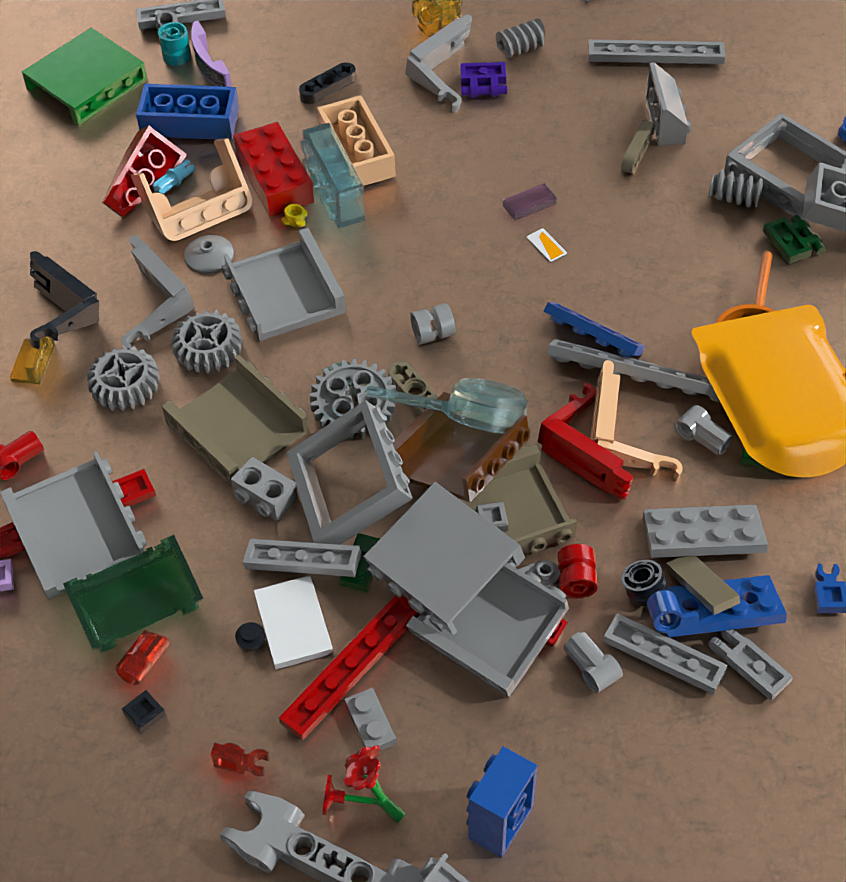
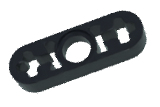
M348 62L340 63L302 83L299 86L300 100L305 104H314L350 85L356 80L355 66ZM328 81H329V82H333V83L330 84V85H324V84H322V83L328 82Z

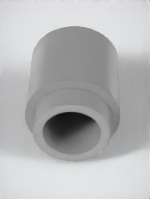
M163 10L157 14L155 19L157 32L166 23L178 22L177 16L172 11Z

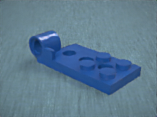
M770 575L723 580L739 594L740 604L716 615L683 585L668 587L667 590L655 592L647 601V607L654 627L659 632L667 633L668 637L786 623L787 613ZM746 601H752L754 603L748 604ZM685 608H694L696 610L688 611Z

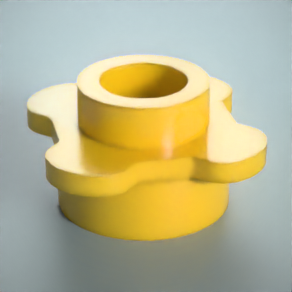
M291 204L284 209L285 216L282 218L284 225L303 227L306 224L304 219L308 212L301 205Z

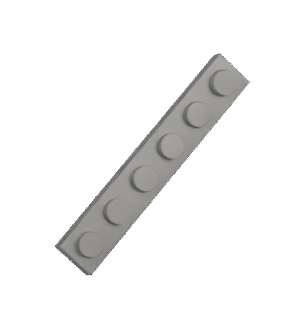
M589 40L588 45L589 61L687 64H724L725 62L724 42Z

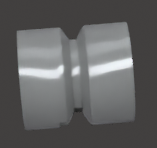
M447 303L433 306L430 311L422 309L410 314L412 329L419 345L434 341L436 336L442 339L456 334L454 317Z

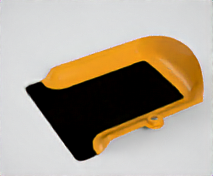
M802 305L692 329V336L700 351L702 368L747 453L753 459L775 472L794 477L821 476L846 464V369L842 366L826 338L824 320L815 306Z

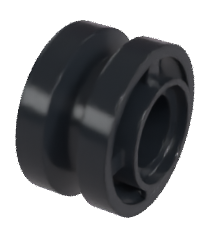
M653 560L635 561L627 566L622 573V583L627 596L635 605L647 606V601L652 594L668 589L661 566Z

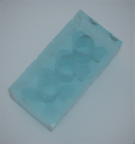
M330 123L302 130L303 141H300L302 153L305 155V158L302 159V164L306 172L310 173L313 188H318L321 203L326 204L329 219L335 221L338 229L365 221L363 184Z

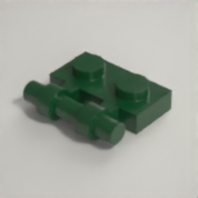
M794 215L791 218L792 223L786 217L764 224V234L788 264L810 257L812 250H815L818 255L826 250L822 244L823 240L818 234H814L810 230V224L799 215Z

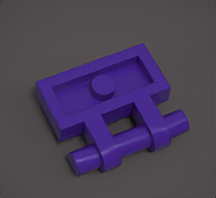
M505 62L460 63L461 85H470L461 87L462 96L478 98V95H491V97L507 95V85H498L506 84Z

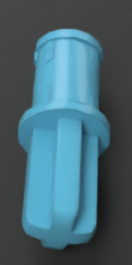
M185 159L174 169H168L166 175L153 183L154 192L164 194L172 187L179 186L183 179L195 172L194 165L191 164L187 167L190 161Z

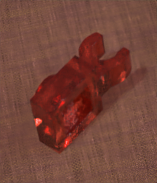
M214 743L210 753L215 768L240 774L248 771L255 776H264L265 773L264 767L255 765L256 761H269L270 759L269 752L264 749H256L249 754H245V750L234 743H225L224 745Z

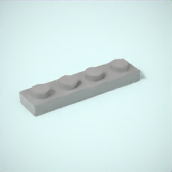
M195 0L136 9L139 30L155 28L156 16L163 10L172 11L181 24L226 17L223 0Z
M250 539L242 563L245 569L355 577L362 552L359 546Z
M618 613L604 635V643L713 695L727 669L726 664Z

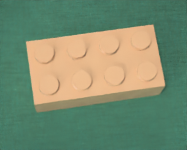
M361 95L317 107L319 129L350 189L396 177L395 155Z

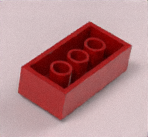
M278 121L233 135L236 156L269 217L284 213V209L291 204H298L303 207L314 203L312 180Z

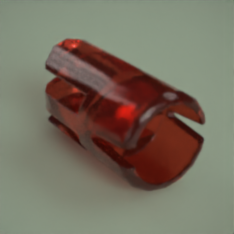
M144 630L115 667L117 674L130 684L135 680L133 685H139L168 649L170 640L163 635Z

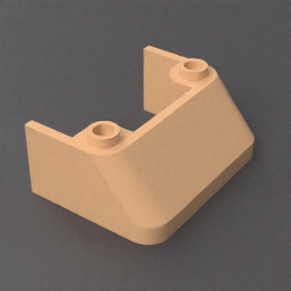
M228 138L214 141L223 164L213 168L210 172L209 180L213 189L174 206H170L168 199L163 194L151 192L144 173L131 175L145 211L164 238L172 241L183 239L246 212L251 207L252 197Z

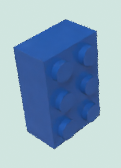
M504 746L497 756L492 754L484 767L485 775L480 782L477 780L473 782L466 796L469 799L466 812L469 813L466 825H468V839L497 856L503 857L534 806L537 764Z

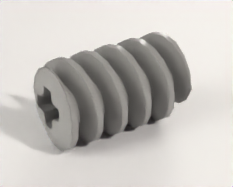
M537 18L534 21L531 20L519 26H513L511 29L507 28L503 32L498 31L495 35L496 44L502 53L511 58L513 52L515 55H520L521 50L526 53L529 47L531 50L536 49L537 45L543 47L545 28L541 19Z
M721 169L718 175L715 173L713 175L708 198H712L717 192L718 200H722L726 195L727 202L731 203L736 197L737 205H741L745 199L746 207H751L753 202H755V207L757 208L763 188V180L760 178L756 184H753V176H750L744 182L743 174L734 179V172L731 171L725 177L724 169Z

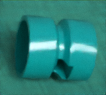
M170 22L162 25L158 30L164 62L174 66L187 63L191 58V51L186 26L179 22Z

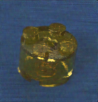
M413 0L412 14L414 18H418L420 23L417 26L425 35L433 36L454 20L461 18L460 7L462 6V0Z

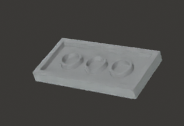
M757 505L643 510V521L651 558L767 553L768 543Z

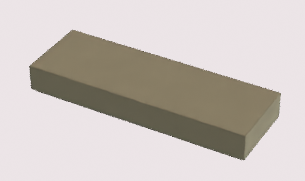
M681 556L666 563L667 571L714 615L740 604L739 594L696 556Z

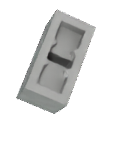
M251 457L231 478L233 495L238 501L250 504L262 516H269L276 521L298 499L296 482L254 457Z

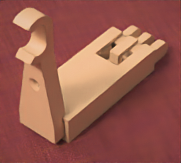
M605 361L597 379L590 439L624 460L623 466L650 469L653 476L657 474L660 467L670 468L674 471L673 478L677 481L683 469L682 464L677 459L653 454L616 441L613 442L620 375L613 374L614 364L612 361Z

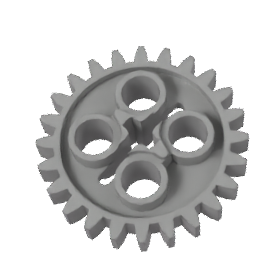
M353 358L351 365H348L345 359H343L342 366L340 367L332 363V371L324 368V377L317 375L316 384L311 385L312 393L309 394L311 412H314L315 421L320 420L321 428L344 415L339 412H348L354 408L352 397L349 395L347 380H350L352 383L357 406L365 400L375 407L379 406L381 413L386 416V421L388 422L391 421V413H395V404L397 403L396 386L392 385L391 376L385 377V369L377 372L376 363L371 367H367V360H364L361 365H357L356 358ZM365 383V384H368V385H366V386H360L359 384ZM334 389H341V391H336V392H335V391H332V390H334ZM367 426L356 432L360 434L362 439L365 438V431L368 430ZM353 434L352 436H350V438H351V439H354L355 434Z

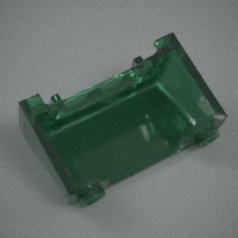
M175 535L160 540L161 544L154 547L155 550L151 546L138 555L93 575L91 573L86 575V581L74 578L63 583L66 595L93 651L99 649L100 653L109 651L117 647V640L181 611L183 615H187L200 608L198 603L204 598Z

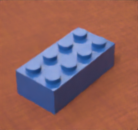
M144 84L136 113L139 131L150 126L163 137L228 138L232 140L239 112L236 87Z

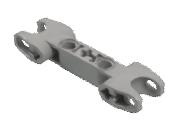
M248 790L244 799L246 800L245 804L261 817L260 824L255 829L247 832L225 827L220 834L222 842L240 855L248 864L267 873H271L277 861L281 860L320 882H352L358 876L367 877L369 879L367 882H420L423 878L419 873V868L403 860L393 859L385 872L342 848L303 830L299 825L305 815L299 808L279 797ZM301 847L311 848V851L306 855L296 854V851Z

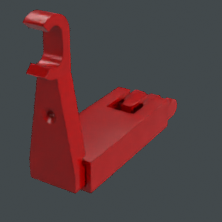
M583 383L582 393L586 394V396L579 398L575 394H570L569 403L541 423L537 442L542 445L541 450L599 489L606 493L610 492L621 500H626L633 476L621 468L624 460L569 426L583 410L593 403L595 398V388L591 384Z

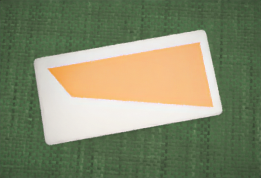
M543 228L527 236L550 262L567 254Z

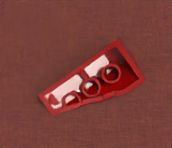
M147 126L136 133L127 148L102 203L123 217L141 202L131 178L132 174L144 173L150 190L153 192V183L166 175L168 169H174L181 164L187 154L152 127Z

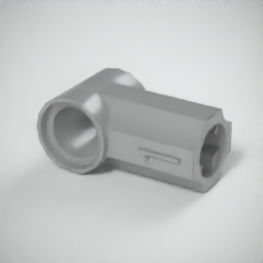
M698 405L692 406L674 424L676 432L683 439L688 441L695 439L717 455H722L733 439V435L712 422L708 412Z
M585 632L574 634L564 644L565 652L581 669L584 681L593 692L599 693L622 678L623 672L616 659L610 654L604 655Z

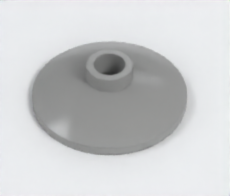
M206 235L196 238L188 244L184 252L186 264L192 270L200 273H214L222 270V266L225 265L223 254L227 253L230 261H232L234 250L232 244L227 239L217 235Z

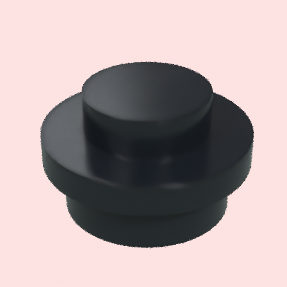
M244 623L235 633L236 643L246 651H255L264 643L265 631L258 623Z

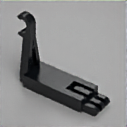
M37 251L31 252L30 276L35 279L34 287L66 311L49 323L30 332L31 346L40 350V339L43 337H51L54 341H58V335L98 322L99 300H97L96 292L51 258L45 257Z

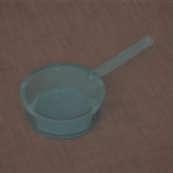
M465 378L459 380V383L454 384L448 401L368 386L365 389V394L368 397L442 411L456 422L490 432L505 433L522 415L527 416L528 400L523 392L514 387L484 379Z

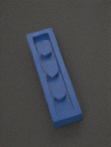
M547 302L543 311L551 315L550 320L564 325L566 322L572 325V330L578 334L586 336L588 333L595 336V342L609 347L611 344L618 348L617 352L628 358H631L632 355H642L645 349V345L558 303Z

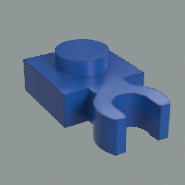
M822 564L817 566L815 577L818 581L815 582L814 593L818 613H846V582L837 581L840 573L838 564H833L831 574L823 571Z

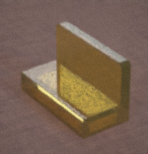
M51 337L40 339V350L31 346L30 339H24L10 374L12 382L41 385L55 347V342Z

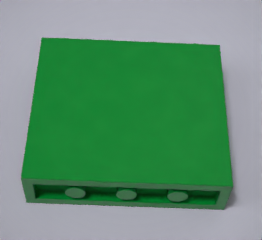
M92 27L21 71L27 90L30 91L39 86L68 106L72 121L78 126L148 80L145 64L142 60Z

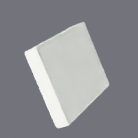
M311 575L254 590L275 670L333 654L332 644Z

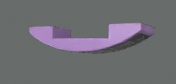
M194 21L191 38L194 56L200 71L215 86L232 87L228 69L222 60L215 62L211 60L207 53L206 33L199 21Z

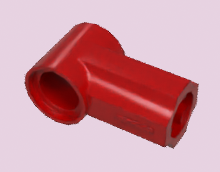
M33 431L26 432L6 446L0 444L1 480L13 478L19 472L20 465L44 450L43 444Z

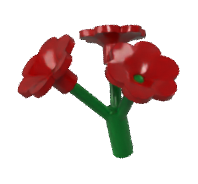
M379 745L372 746L371 748L364 747L356 754L349 756L345 763L347 775L343 780L347 787H353L355 790L370 789L376 798L345 794L346 791L336 790L332 783V775H328L322 815H327V811L333 802L344 804V801L378 805L397 823L404 817L406 812L384 794L377 780L378 770L381 766V762L377 759L381 750Z

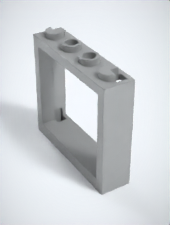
M781 113L727 154L724 173L729 175L733 171L734 179L743 174L744 182L750 176H753V184H756L762 178L763 188L761 196L791 216L799 215L802 218L805 195L756 165L750 159L778 138L820 163L846 170V152Z
M366 400L286 452L313 541L316 543L340 545L413 499L408 487L410 481L401 468L403 464L402 459L393 446L395 442L394 437L385 424L387 418L381 413L379 406L375 407ZM367 426L388 487L331 522L312 461Z

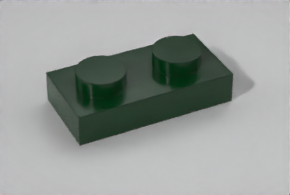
M361 533L357 534L353 546H359L362 553L355 577L341 576L339 579L340 586L368 593L373 576L367 570L369 565L364 555L380 538Z

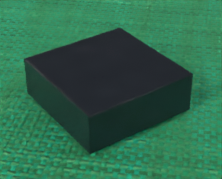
M147 690L121 708L123 714L141 734L166 715L165 710Z

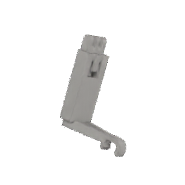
M464 15L460 19L454 20L412 49L406 63L405 74L437 94L438 101H442L444 98L450 99L453 102L452 113L460 109L461 97L448 87L432 69L464 47L465 42L463 40L470 33L472 21L470 15Z
M136 235L131 236L129 239L133 247L131 253L135 257L139 269L167 300L144 321L122 337V345L127 350L132 348L130 344L137 338L144 337L145 341H151L150 334L195 309L186 285Z

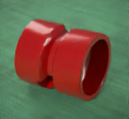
M571 544L561 548L557 555L558 570L561 573L559 576L560 590L569 598H585L595 594L598 590L597 572L595 571L596 558L594 549L585 544Z

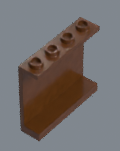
M443 392L395 439L393 446L402 459L403 464L401 468L410 483L429 488L436 482L458 499L471 502L478 493L483 491L488 482L499 473L500 469L514 457L515 453L528 442L530 429L528 428V419L525 415H522L508 428L455 412L453 394Z

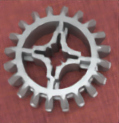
M205 310L204 314L195 312L194 317L186 315L185 322L179 321L178 328L174 329L171 343L174 356H176L180 365H185L188 371L194 368L197 374L201 370H205L209 374L212 369H216L219 372L221 366L228 368L229 361L235 362L234 357L241 354L243 339L240 327L236 324L234 318H229L226 313L219 315L217 310L212 314Z
M123 346L121 350H116L113 347L112 352L107 353L103 351V357H95V364L89 365L87 386L93 399L99 402L103 408L109 406L113 411L119 407L123 412L125 407L130 406L134 410L136 404L139 403L144 406V399H152V393L157 392V384H159L160 380L158 366L152 356L147 355L144 349L138 351L133 346L130 350H127Z

